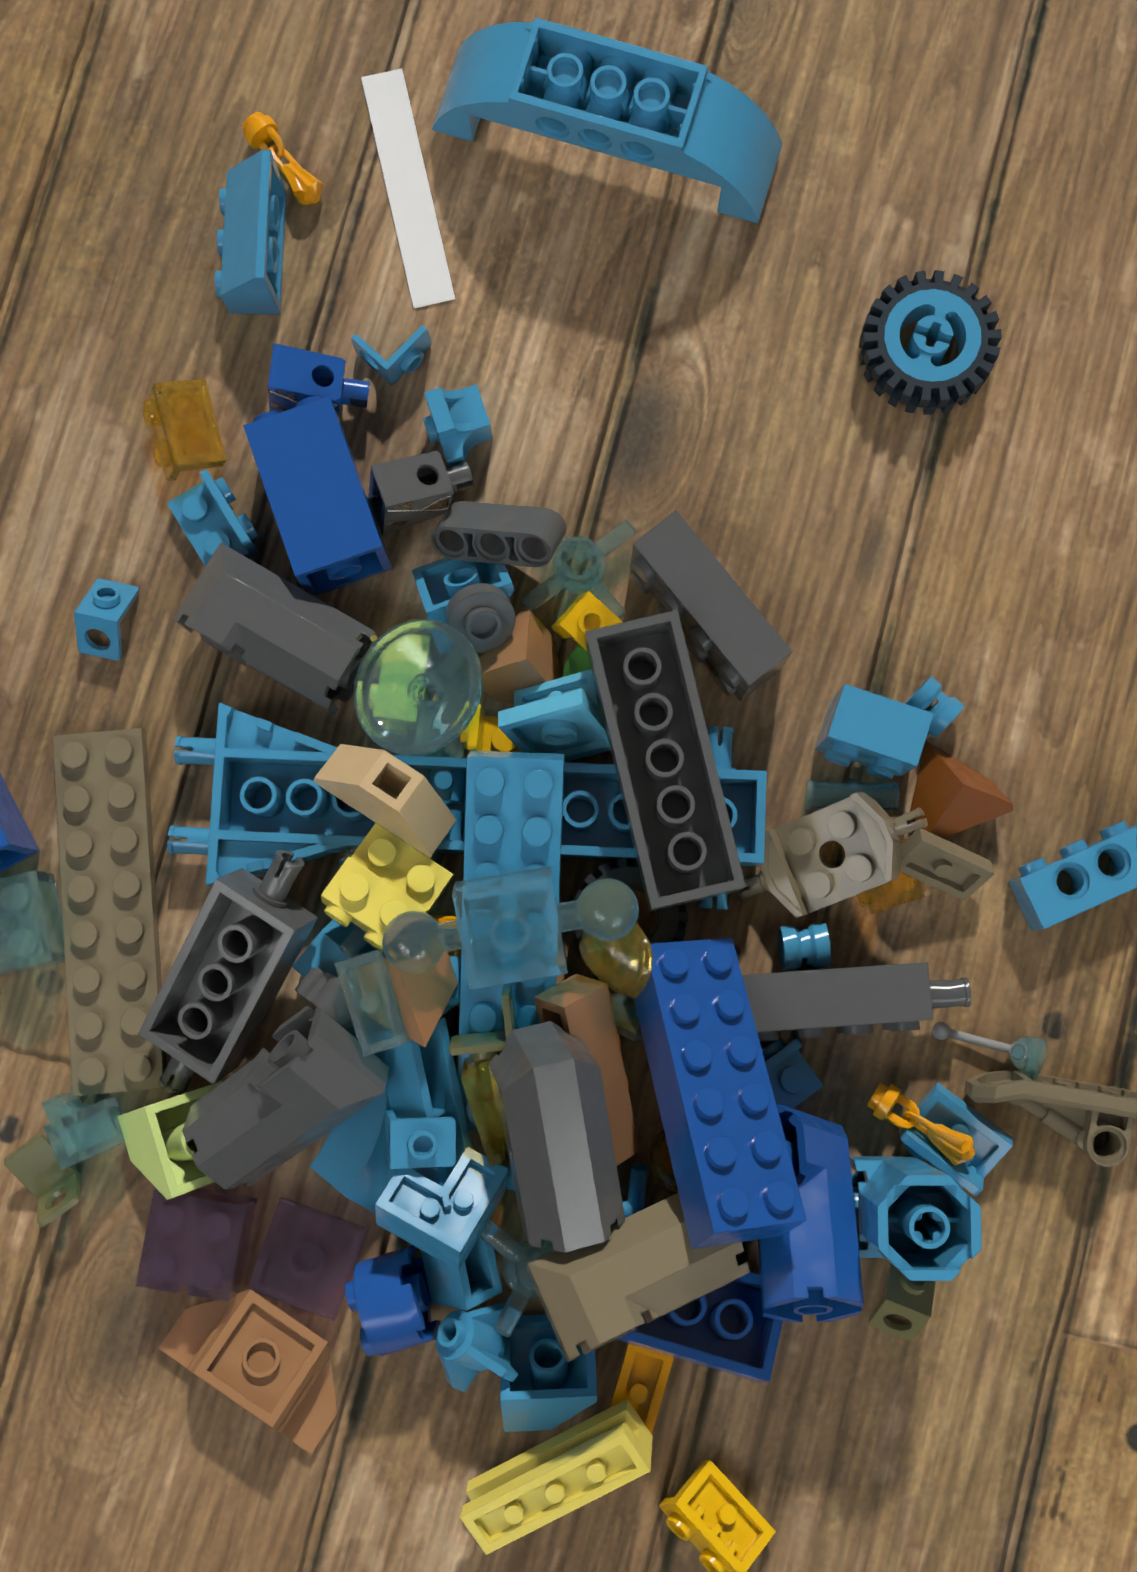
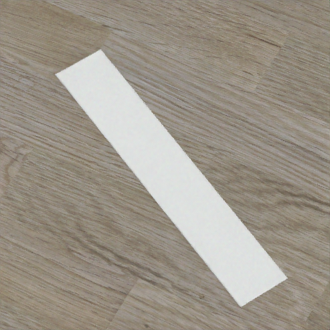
M401 68L361 77L413 308L455 300L403 70Z

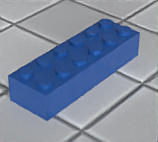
M721 938L645 944L626 968L691 1249L783 1236L807 1221L733 939Z

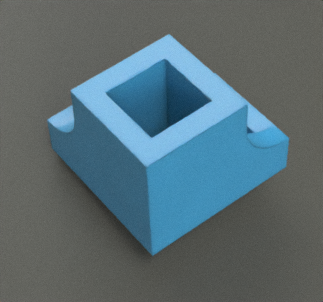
M477 384L453 391L444 390L439 387L424 392L430 416L424 417L423 422L430 443L439 441L447 467L466 462L467 455L474 446L493 439L491 424Z

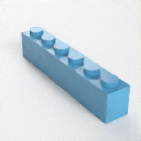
M445 1017L440 1018L426 1047L419 1045L388 1026L375 1029L374 1034L380 1060L389 1067L386 1090L390 1109L394 1111L396 1118L453 1117L456 1121L455 1165L452 1167L410 1168L443 1187L467 1146L473 1149L454 1058L449 1055L450 1039ZM488 1222L459 1271L421 1250L432 1303L468 1311L503 1292Z

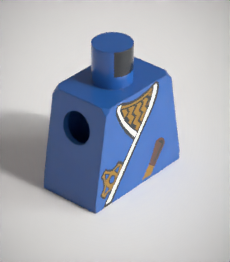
M273 343L268 382L269 411L280 413L295 408L296 404L305 398L313 396L324 398L330 396L337 415L340 417L341 404L367 408L370 382L344 378L345 360L342 358Z

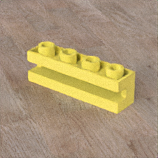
M625 1399L469 1480L466 1494L471 1501L462 1506L460 1519L487 1555L651 1472L653 1436L629 1400Z

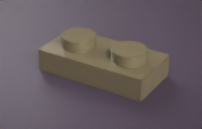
M922 828L917 829L900 845L902 861L900 872L964 901L994 875L990 860Z

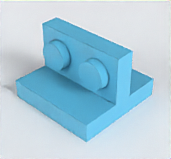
M591 669L514 691V707L498 711V728L521 752L565 754V762L610 751Z

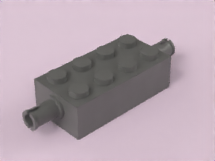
M277 850L263 881L241 868L216 879L138 1032L139 1035L172 1056L162 1077L160 1076L159 1085L163 1089L167 1087L170 1080L173 1081L167 1092L175 1095L184 1094L195 1072L212 1084H215L240 1066L318 919L317 916L287 897L298 873L304 866V861L300 857H297L294 863L290 862L294 853L286 850Z
M928 962L742 975L759 1041L779 1040L778 1031L791 1030V1036L797 1038L826 1036L825 1027H837V1033H844V1035L873 1033L872 1024L881 1023L883 1030H920L919 1021L933 1020L932 1009L958 1006L970 1007L971 988L968 978L930 981Z

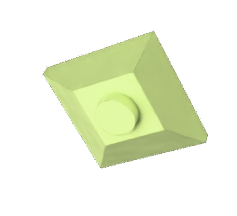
M223 1081L117 1116L130 1161L167 1200L215 1182L196 1167L192 1155L198 1151L194 1139L188 1143L186 1142L182 1130L191 1105Z

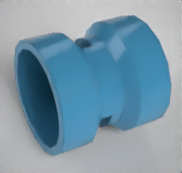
M930 676L905 704L925 710L935 699L937 700L928 711L934 713L928 734L936 738L958 716L965 705L956 697H948L942 691V684L933 676Z
M826 923L810 924L807 929H802L801 931L794 925L778 927L779 957L783 971L798 970L802 963L811 965L815 969L830 967L831 949Z

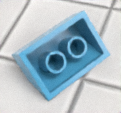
M261 150L227 171L226 188H221L219 192L220 212L225 216L224 229H218L217 249L219 256H222V270H216L214 284L216 296L222 298L227 310L231 314L281 315L287 192L271 150Z

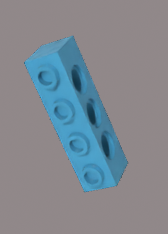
M1125 820L1099 831L1102 839L1087 846L1085 840L1081 839L1060 848L1061 858L1046 864L1044 858L1041 857L1018 867L1021 876L1008 881L1031 931L1046 929L1137 888V824L1128 827ZM1102 852L1106 853L1113 862V870L1109 876L1103 874L1098 867V857ZM1061 870L1067 872L1072 878L1073 887L1069 894L1062 893L1057 887L1056 878Z

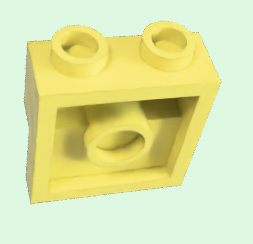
M375 823L351 858L348 856L323 891L321 900L322 903L327 905L324 912L334 921L345 927H348L350 922L354 923L366 932L363 938L383 953L387 954L390 948L400 953L453 878V874Z

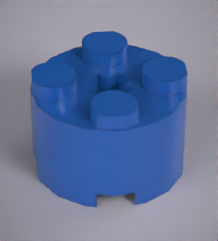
M414 1245L356 1263L353 1273L354 1280L345 1283V1296L351 1311L358 1310L362 1324L360 1329L361 1345L368 1357L375 1354L384 1356L436 1340L440 1321H431V1297L422 1257L416 1259L412 1257L415 1254Z

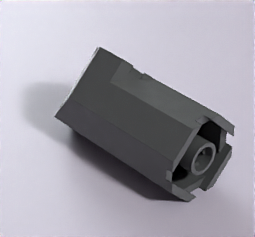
M222 543L217 547L173 618L175 622L188 632L192 633L195 630L200 633L201 640L245 666L248 664L252 669L262 673L332 715H335L339 710L334 702L339 699L346 703L352 697L368 671L373 659L365 654L368 645L377 648L380 640L377 633Z
M308 1006L304 1007L281 1024L272 1035L278 1043L271 1053L262 1048L252 1061L191 1105L182 1130L187 1143L192 1139L195 1141L198 1151L192 1157L196 1167L225 1190L234 1189L243 1183V1187L254 1185L385 1092L389 1067L322 1009L316 1008L314 1010Z
M551 1021L512 1030L504 1041L506 1046L499 1056L496 1053L490 1061L489 1070L495 1101L501 1111L523 1231L530 1246L542 1248L540 1239L552 1241L553 1250L565 1253L603 1243L611 1236L610 1225L615 1221L619 1227L625 1221L600 1066L584 1041L573 1034L572 1036L567 1034L560 1026Z

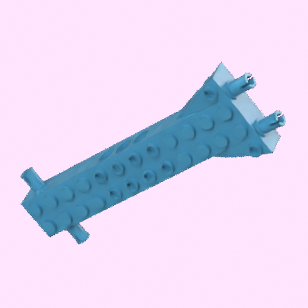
M222 703L218 704L216 738L177 736L175 739V747H180L181 750H193H174L176 765H214L210 828L171 825L168 837L187 839V841H167L169 854L208 855L207 886L213 887L216 879L241 868L255 877L266 875L277 850H286L294 853L290 861L294 863L297 857H300L304 863L346 849H357L375 824L374 821L313 782L315 776L337 749L335 746L282 728L272 722L240 712ZM718 726L707 727L740 865L759 867L764 863L767 771L736 770L732 768L734 728L722 727L720 731V745H718ZM393 755L425 776L456 818L454 826L435 853L464 854L467 758ZM564 762L562 859L616 861L620 858H627L628 860H636L613 764ZM728 893L715 896L714 910H728ZM713 897L700 900L699 909L710 910Z

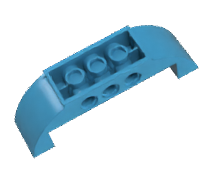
M536 17L534 22H509L492 25L476 31L464 40L457 51L432 126L433 131L473 142L480 118L716 185L721 187L717 212L757 224L782 147L778 132L767 115L748 96L730 83L707 71L708 66Z

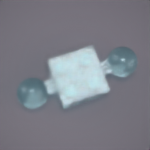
M551 866L455 882L452 896L457 920L439 923L434 917L425 912H403L394 917L385 928L382 946L390 964L396 969L410 974L422 973L431 969L438 963L446 951L462 949L469 990L567 974V958L562 932L583 929L589 936L600 941L621 939L634 928L638 920L639 904L629 886L611 878L599 879L590 883L581 892L578 900L557 903Z

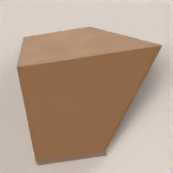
M524 607L516 616L515 626L510 637L497 648L486 651L467 673L491 699L514 703V691L563 677L553 635L527 607Z
M444 939L396 953L352 969L367 1015L419 1045L426 1047L458 985Z

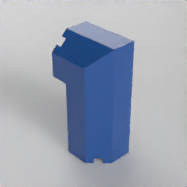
M778 1104L777 1109L807 1221L783 1236L758 1239L763 1317L794 1323L803 1322L802 1315H816L817 1322H831L860 1315L862 1312L861 1307L864 1306L848 1138L842 1125Z

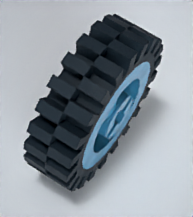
M935 270L931 279H926L925 271L915 272L912 281H909L907 275L897 279L894 288L889 284L882 291L880 299L876 298L871 305L859 339V348H862L859 355L860 366L866 365L863 375L867 382L872 380L876 382L873 391L879 397L884 392L889 394L890 398L887 403L895 408L900 401L907 404L905 412L913 414L917 407L924 408L923 415H933L938 407H941L942 413L951 411L955 403L958 402L960 406L970 399L972 394H976L980 390L995 366L994 363L1001 349L997 345L1002 339L1001 329H995L999 321L997 311L988 313L987 310L992 302L987 295L978 300L975 296L979 287L971 282L967 289L962 288L959 285L963 277L957 274L953 275L951 282L943 280L945 271ZM918 321L905 352L900 342V331L906 325ZM954 336L958 346V357L948 364L938 366ZM926 339L933 342L932 347L925 344Z

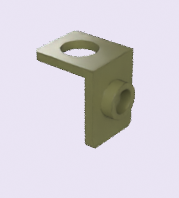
M505 984L501 994L505 1030L452 1036L449 1045V1055L471 1054L473 1059L478 1060L493 1058L496 1053L498 1056L500 1055V1051H503L506 1046L504 1041L511 1031L516 1029L511 984Z
M37 1134L4 1158V1165L38 1199L37 1223L41 1227H45L80 1201V1173L43 1134ZM68 1192L58 1205L50 1209L53 1202L59 1196Z
M890 1263L885 1297L870 1316L869 1325L905 1340L912 1341L931 1318L936 1281H910ZM898 1314L909 1319L911 1323L906 1325L895 1324L885 1316Z

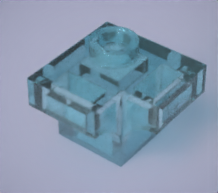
M72 1092L57 1095L42 1103L50 1121L49 1124L43 1127L61 1170L83 1163L125 1143L117 1117L122 1115V1111L116 1097L89 1105L81 1102L76 1096L72 1097Z

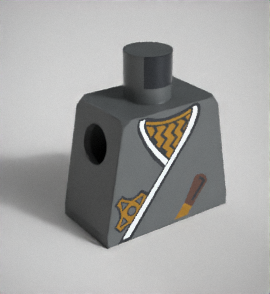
M433 451L372 465L368 497L383 536L445 514L451 505L453 493L473 488L474 483L467 462L445 467L441 454Z

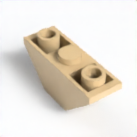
M340 744L313 781L429 858L432 857L456 822V818L426 777L385 750Z

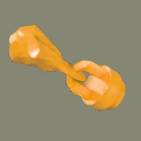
M262 112L251 114L242 126L245 132L244 139L253 149L271 150L276 165L281 170L300 204L317 203L323 193L324 183L303 169L284 148L281 137L277 134L278 125L271 116L263 115ZM273 140L275 145H271L269 148L267 144ZM283 155L290 162L289 164L281 162Z
M880 1082L866 1105L874 1110L873 1116L881 1121L886 1119L899 1128L910 1129L915 1127L925 1134L954 1166L972 1159L976 1151L971 1136L954 1131L943 1124L930 1122L920 1116V1109L915 1102L900 1093V1088L892 1083L888 1087ZM896 1102L909 1110L904 1112V1119L891 1112Z

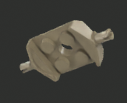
M864 792L854 793L850 797L778 828L765 831L764 863L761 865L760 874L744 880L745 888L750 887V889L738 894L743 900H747L762 892H771L798 918L899 878L902 864L900 839H903V835L927 827V818L912 822V820L925 815L920 807L899 817H890L873 798ZM831 841L841 844L845 851L844 862L839 867L831 865L825 857V848Z

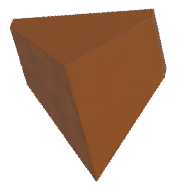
M925 740L910 809L911 812L920 807L925 815L912 820V822L927 818L928 826L922 827V829L945 838L1014 811L1013 804L992 780Z

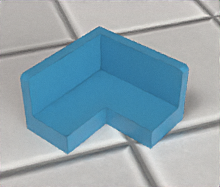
M468 1146L443 1187L410 1168L397 1169L375 1204L376 1223L459 1271L507 1189L509 1169Z

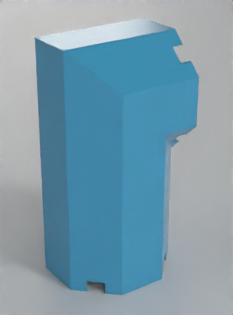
M850 1156V1166L855 1170V1173H851L860 1258H886L910 1281H952L962 1271L959 1268L969 1258L973 1259L981 1251V1207L948 1174L915 1157Z

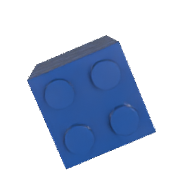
M318 396L308 397L299 401L295 408L280 413L276 411L265 412L256 416L253 422L243 425L294 575L307 593L315 597L393 569L343 426L330 396L324 398Z

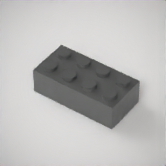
M676 510L633 543L630 564L633 571L629 573L631 579L644 594L650 591L661 604L657 607L660 614L678 610L682 630L689 638L685 641L687 648L699 662L707 660L716 671V674L713 675L716 684L728 697L734 694L741 702L783 668L793 651Z

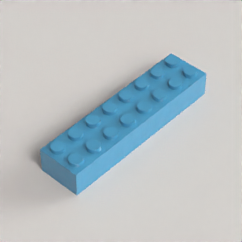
M471 750L467 756L459 1035L505 1030L501 997L505 984H511L516 1029L539 1024L534 997L556 985L565 754ZM471 1054L458 1055V1082L468 1129L472 1131L504 1132L501 1111L495 1101L489 1070V1063L492 1058L478 1060L473 1059Z

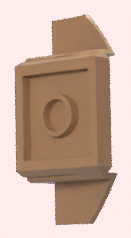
M251 1289L237 1295L185 1308L158 1347L159 1350L309 1454L313 1453L338 1414L328 1342Z

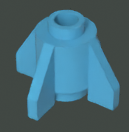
M500 1303L468 1312L458 1310L451 1312L443 1319L436 1333V1347L447 1381L452 1388L465 1392L478 1372L486 1369L491 1370L501 1378L514 1382L518 1373L506 1360L502 1359L505 1342L499 1331L501 1330L506 1333L520 1314L514 1307Z

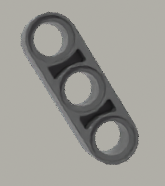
M459 501L450 505L433 531L431 542L434 549L440 555L452 560L543 567L552 559L566 534L567 526L559 513L548 508Z

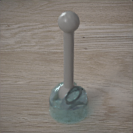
M937 1022L932 1028L933 1036L939 1040H945L949 1037L1008 1053L1012 1063L1025 1073L1038 1076L1042 1069L1047 1048V1041L1044 1039L1023 1036L1016 1039L1010 1045L950 1029L949 1025L945 1022Z

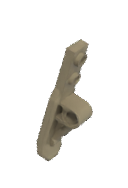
M1015 1069L981 1073L966 1080L964 1093L974 1102L998 1103L1009 1101L1013 1105H1020L1039 1117V1121L1071 1140L1082 1153L1098 1165L1103 1167L1116 1166L1128 1154L1134 1119H1137V1091ZM1108 1131L1109 1140L1107 1144L1099 1150H1093L1094 1138L1099 1133Z

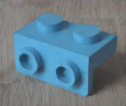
M937 1082L918 1103L917 1107L920 1109V1116L932 1123L943 1124L954 1131L971 1136L974 1141L975 1155L970 1161L954 1166L926 1135L915 1127L910 1129L902 1128L901 1140L909 1153L921 1161H929L939 1170L948 1174L962 1190L965 1188L973 1195L978 1196L983 1190L985 1176L1012 1148L1013 1137Z

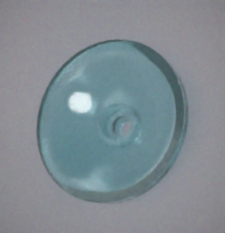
M416 619L403 622L389 629L368 649L360 663L355 678L354 706L363 730L376 744L400 755L421 756L446 747L467 728L478 708L483 685L479 657L470 641L461 632L444 622L432 619ZM436 689L433 699L428 701L429 692Z

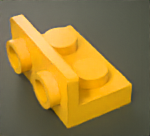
M711 1460L702 1461L674 1497L665 1498L659 1505L660 1509L668 1516L666 1519L667 1526L680 1539L684 1541L689 1540L701 1553L699 1560L709 1572H747L776 1533L771 1525Z

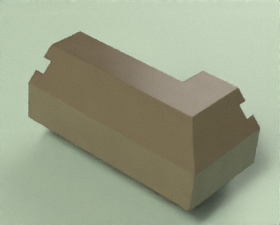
M679 1193L626 1217L619 1227L616 1222L611 1224V1236L603 1243L566 1253L554 1251L528 1263L526 1268L567 1362L576 1359L580 1355L576 1348L579 1345L583 1354H587L636 1330V1327L644 1324L645 1321L649 1323L750 1272L747 1262L739 1266L737 1264L735 1255L744 1251L742 1242L691 1249Z

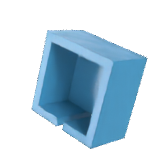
M844 684L830 700L814 750L825 753L823 759L833 764L848 767L850 762L855 761L861 763L862 766L868 767L866 771L868 775L892 781L893 776L899 778L917 767L934 713Z

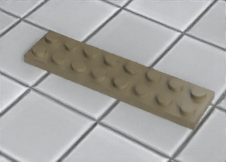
M143 728L53 736L72 1097L160 1089L162 1087L159 1085L160 1076L162 1077L167 1067L166 1052L138 1034L162 987L146 730Z

